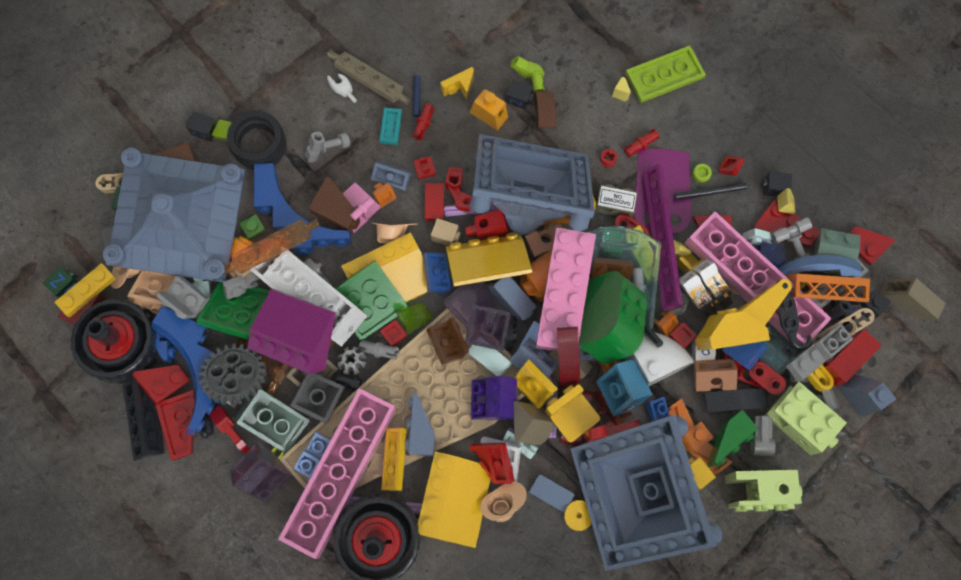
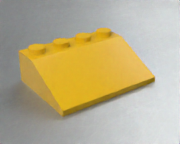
M411 232L341 266L348 279L376 260L405 303L428 292L423 256Z
M508 233L505 237L490 236L487 240L481 241L479 239H472L468 241L469 243L464 244L455 242L451 243L450 246H446L449 270L454 286L532 273L523 238L517 233Z
M435 451L418 521L420 535L476 548L483 517L480 506L483 498L488 494L491 480L480 463Z

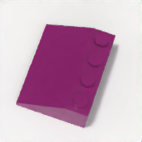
M271 289L251 327L247 348L308 374L324 371L336 312L276 289Z

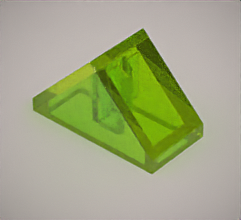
M423 302L399 310L396 313L399 322L408 334H411L433 318Z

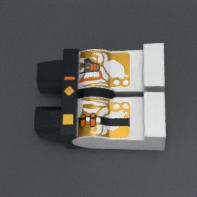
M708 259L693 268L695 273L689 271L679 278L680 286L694 303L695 307L707 317L717 314L714 306L718 303L723 308L733 304L730 297L732 292L720 276L714 262Z

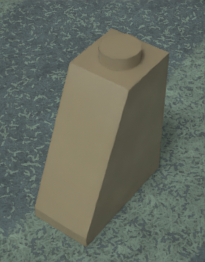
M917 278L885 280L880 290V293L888 298L892 304L922 320L939 319L946 304Z

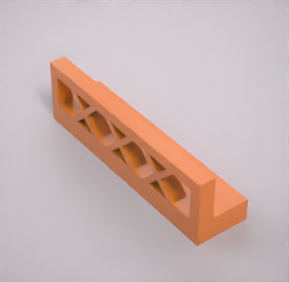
M810 274L787 275V278L794 282L793 297L869 302L870 279ZM800 283H806L810 288L805 294H800ZM820 284L825 285L828 289L824 295H821L816 289ZM838 286H843L846 290L842 296H839L835 291ZM857 287H863L862 298H858L853 292Z

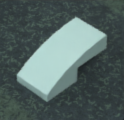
M480 337L469 349L468 355L495 376H502L512 365L507 358Z

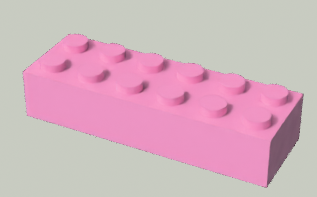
M556 227L535 348L558 352L557 328L578 326V336H580L596 234Z

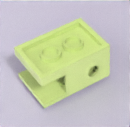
M797 382L794 387L789 386L765 414V416L772 417V422L809 455L822 453L827 446L833 448L839 442L836 435L847 423L800 382Z
M798 470L735 471L725 476L726 484H746L747 501H737L728 504V508H735V512H747L748 510H754V508L755 511L773 510L774 507L775 511H787L788 509H795V505L802 504V487L799 484Z

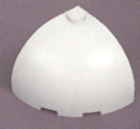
M656 332L654 333L663 341L661 347H656L644 334L643 341L637 351L631 356L624 358L625 361L632 359L636 361L648 386L694 364L690 354L680 344Z

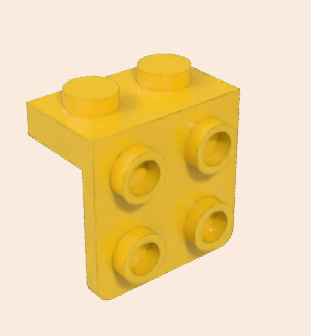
M579 384L575 387L570 385L563 391L564 396L560 399L557 397L553 398L547 403L548 408L545 410V413L568 442H573L600 421V416L582 395L584 390Z

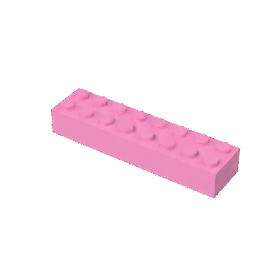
M716 212L684 243L700 259L704 258L714 262L722 279L747 303L776 283V281L788 279ZM791 282L792 288H791V290H790V292H789V295L793 297V284H794V283ZM793 297L799 319L796 335L797 342L803 345L807 342L809 335L813 339L832 318L810 298ZM777 308L768 322L788 340L786 333L781 328Z
M360 388L358 389L278 540L314 559L320 558L339 518L350 501L397 410L394 405Z

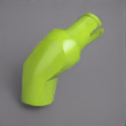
M520 56L513 58L510 67L522 77L532 79L533 93L536 91L544 92L543 76L545 72L543 68Z

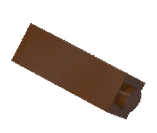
M326 177L308 209L312 215L344 231H350L351 234L353 229L356 230L358 228L360 217L355 221L350 216L355 211L354 207L331 178Z

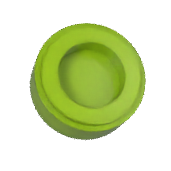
M698 164L692 171V177L698 183L707 182L712 175L711 168L706 164Z

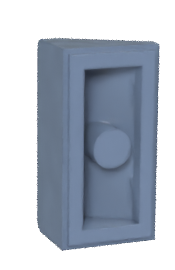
M377 161L374 164L370 180L382 184L389 183L392 187L406 191L412 171Z
M541 474L537 476L529 491L530 494L563 513L575 495Z

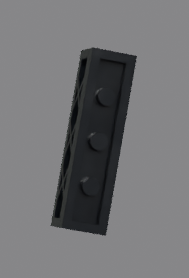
M133 377L123 383L133 460L137 461L148 456H159L165 454L156 405Z

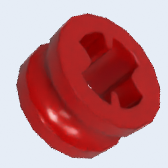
M606 149L601 154L600 162L604 167H613L617 161V153L612 149ZM606 155L612 157V161H609V159L605 160Z

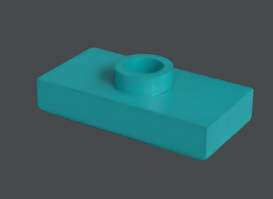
M384 108L379 139L380 144L398 145L402 109Z

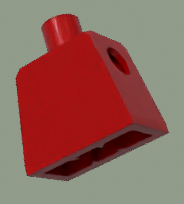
M500 210L475 216V224L465 226L467 237L477 235L480 241L487 240L490 236L505 237L506 234L510 233L505 214Z

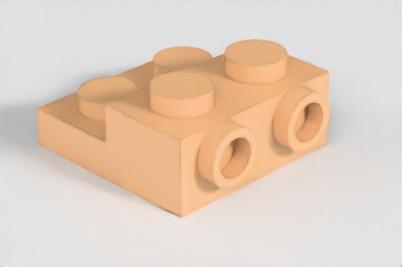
M141 271L128 294L129 302H133L141 308L149 309L153 314L157 315L164 305L156 294L158 292H167L176 276Z

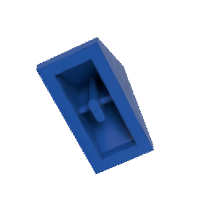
M763 341L724 347L723 351L745 368L751 370L766 351L767 344Z

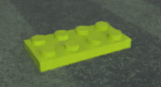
M690 45L627 69L625 72L640 103L704 79L706 76Z

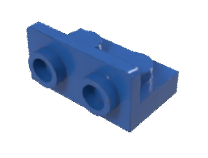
M423 254L427 291L438 292V295H444L451 291L449 263L446 254Z

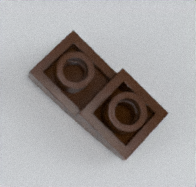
M536 91L535 110H537V128H556L554 93Z

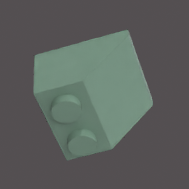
M821 228L815 241L814 255H835L857 261L860 251V235ZM821 270V271H816V272H821V273H826V274L841 276V275H840V270Z

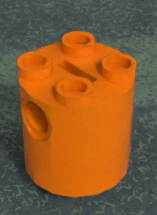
M552 249L530 263L532 273L520 275L522 291L528 297L533 296L539 302L544 300Z

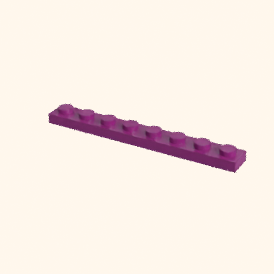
M657 164L644 170L643 173L662 309L667 311L682 306L683 302L663 166Z

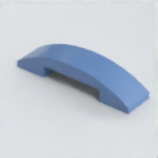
M835 255L802 257L779 267V271L786 277L788 274L821 270H840L841 276L862 275L859 262Z

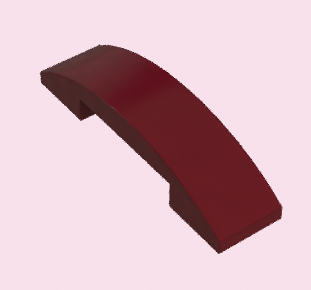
M578 326L557 328L560 390H565L570 385L574 387L578 384L580 385Z

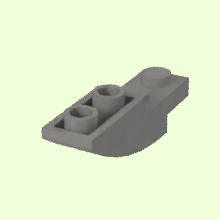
M840 323L812 343L808 349L803 350L794 357L786 367L795 379L800 382L826 360L837 354L853 338Z

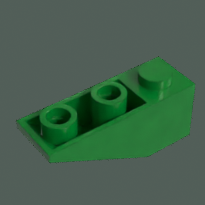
M743 410L734 414L720 426L707 464L708 467L714 465L719 467L727 461L726 456L729 453L733 455L741 449L739 445L743 441L747 443L755 437L753 433L758 427Z

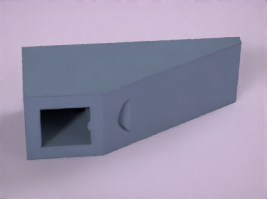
M413 392V398H409V410H412V417L407 420V430H410V438H406L405 450H409V455L434 457L435 434L417 393Z

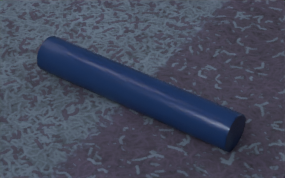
M420 76L413 77V117L420 116Z

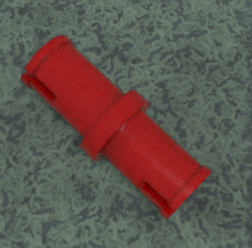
M424 104L421 115L416 120L417 125L412 134L413 138L417 135L416 140L422 141L427 128L430 127V119L435 111V107L431 104Z
M653 128L642 137L638 136L634 142L624 147L623 151L628 158H631L640 150L647 149V146L659 139L660 136Z

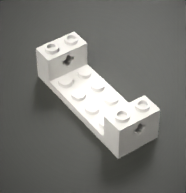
M276 240L250 268L254 274L272 289L336 312L331 339L341 347L367 317L358 307Z

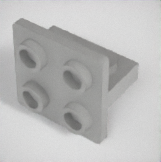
M182 276L175 277L167 292H158L156 294L161 303L173 309L176 316L181 319L198 318L209 300L206 295Z

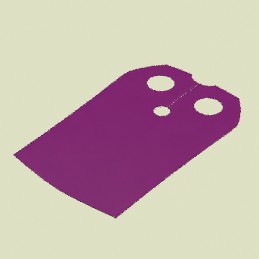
M669 149L640 150L638 152L636 192L638 194L634 211L636 221L645 226L648 231H651V224L646 223L644 220V216L649 213L643 171L659 164L663 166L670 217L678 215L681 218L680 225L674 226L671 224L672 233H682L692 219L691 198L675 201L674 193L690 191V153Z

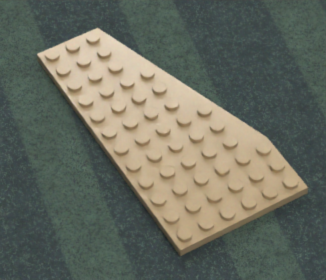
M458 300L451 304L401 349L396 360L390 359L359 387L396 407L397 410L388 428L407 429V420L412 417V410H409V398H413V392H416L435 434L434 452L484 430L499 420H471L472 380L494 377L495 375L486 370L482 364L468 354L460 360L441 365L426 330L431 326L444 323L449 318L454 317L460 327L461 335L468 345V350L480 337L508 360L512 357ZM512 363L502 376L514 378L519 369ZM517 388V401L519 402L525 395ZM358 389L332 412L327 424L320 422L279 459L304 488H306L310 478L294 469L302 452L307 449L315 432H319L330 439L333 438ZM407 430L406 438H410V430ZM386 431L356 488L382 477ZM405 450L404 466L425 456L409 455V450Z

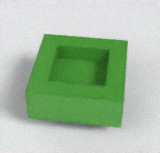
M256 214L239 223L249 240H253L266 232Z

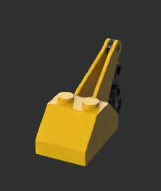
M788 279L778 280L740 309L718 311L717 316L710 317L696 337L697 351L770 340L768 328L765 325L777 308L781 328L786 333L790 345L799 351L808 349L812 342L810 335L807 337L805 344L801 345L797 342L796 335L799 319L795 300L789 295L792 288L791 282Z

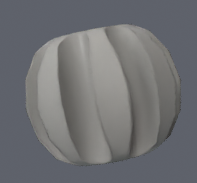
M353 346V349L349 350V347L343 348L344 354L339 353L337 359L342 361L337 363L340 370L345 368L344 374L350 375L351 371H354L356 375L360 373L359 367H365L366 362L361 360L365 359L366 356L364 352L358 353L360 348ZM349 358L354 359L355 362H354V363L349 362L348 359H349Z

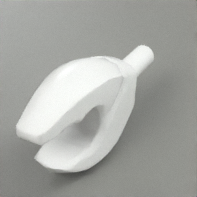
M338 74L341 80L339 84L335 83V80L330 76H327L328 83L334 92L343 97L348 96L353 103L357 102L356 98L351 94L353 91L352 85L344 75Z

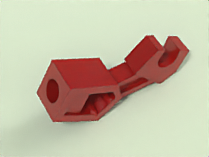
M449 167L445 181L446 189L449 190L455 202V207L459 211L469 212L470 205L464 203H470L471 196L460 192L462 189L463 169Z
M220 405L208 414L215 426L223 434L226 432L243 454L250 450V447L245 443L246 441L234 430L233 426L235 423Z

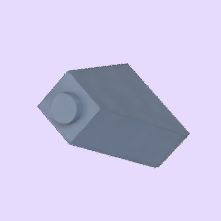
M511 277L488 280L481 284L485 290L513 316H516L517 319L526 320L532 316L533 310L536 308L535 304Z
M856 374L838 387L861 417L881 411L896 400L895 396L883 382Z

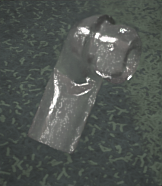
M681 293L683 305L665 310V313L668 314L671 311L676 316L685 313L688 305L687 295Z

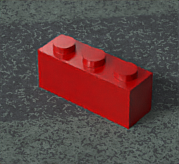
M865 328L851 335L853 340L832 358L824 362V367L833 377L836 387L846 383L882 346Z

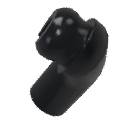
M205 413L202 419L206 421L203 425L204 428L200 431V435L204 439L212 436L214 433L212 419L207 413Z

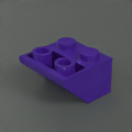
M494 376L472 380L471 420L514 419L513 402L517 401V379L506 376Z

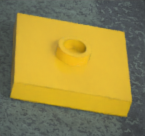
M530 360L514 376L517 379V388L538 409L558 389Z

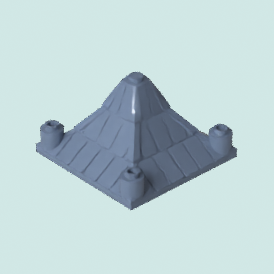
M479 134L475 153L474 187L470 207L475 212L484 213L488 211L491 201H493V204L505 214L510 230L521 236L534 231L543 222L563 218L565 215H570L569 225L573 230L583 231L588 228L590 218H593L595 209L587 154Z
M135 148L125 149L121 155V160L125 167L111 242L103 251L106 265L216 282L227 281L246 170L239 168L235 164L219 166L140 153Z
M671 415L571 448L605 571L717 546L722 540L721 528L713 522H708L702 500L700 499L699 490L682 442V437L688 431V424L683 417Z

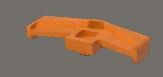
M681 398L668 408L670 416L683 417L686 420L688 431L682 437L685 450L695 458L700 457L707 465L713 446L708 442L714 437L702 421L694 426ZM726 458L727 461L719 467L714 465L708 468L714 474H718L733 462Z

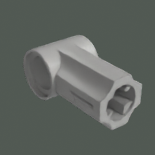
M754 416L753 423L758 429L753 433L755 437L751 439V454L773 457L776 446L775 440L772 439V417Z

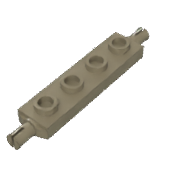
M332 50L327 53V57L335 61V68L392 103L397 100L406 105L410 103L411 98L403 95V86L344 51L338 55Z

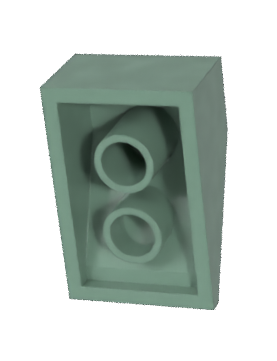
M255 389L256 396L250 394L249 401H245L234 417V421L269 444L287 453L310 420L263 389Z

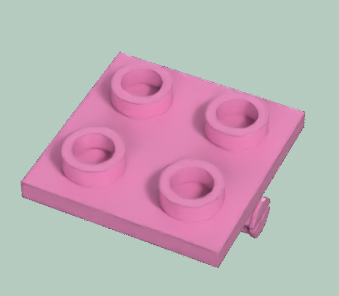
M356 183L343 193L355 209L350 216L355 221L360 217L358 228L356 230L353 229L355 233L381 209V206Z

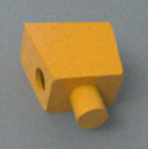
M486 89L477 97L470 110L471 114L496 131L508 119L506 103Z

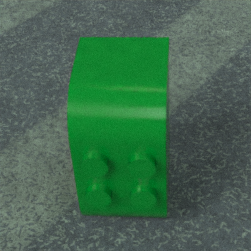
M609 271L588 280L579 347L602 364L631 356L640 347L644 337L647 309L646 294L620 272Z

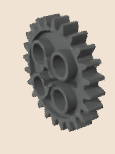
M233 344L231 349L225 345L223 351L217 348V354L210 353L211 359H204L206 365L200 366L202 372L198 375L201 379L199 383L203 392L206 393L209 399L213 397L214 403L220 400L222 405L229 401L230 405L233 406L236 400L241 404L243 398L249 401L248 395L256 396L255 389L262 390L260 383L266 382L263 377L267 375L266 365L263 362L262 356L248 348L245 350L243 344L239 348H236V345Z

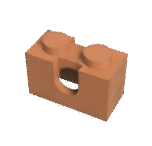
M561 223L548 224L544 227L545 230L540 232L534 230L525 236L524 243L532 261H535L552 249L556 227L562 228ZM547 237L550 242L544 243L541 238Z
M735 360L694 361L696 392H709L714 388H719L722 391L737 390V367Z

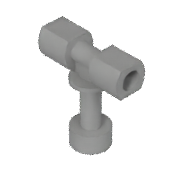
M321 132L312 133L309 139L310 145L305 151V157L308 162H316L320 152L325 153L326 148L339 146L343 149L349 147L350 140L347 133L338 134L336 139L325 141Z
M808 217L793 222V225L788 228L782 227L770 233L774 243H779L786 239L787 242L792 241L798 255L795 259L811 256L810 253H805L799 239L802 237V232L812 228Z

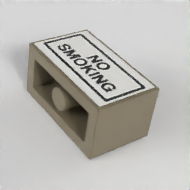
M608 184L601 185L598 191L595 212L617 217L621 214H626L632 217L635 211L638 192H634L629 188H615L613 185Z

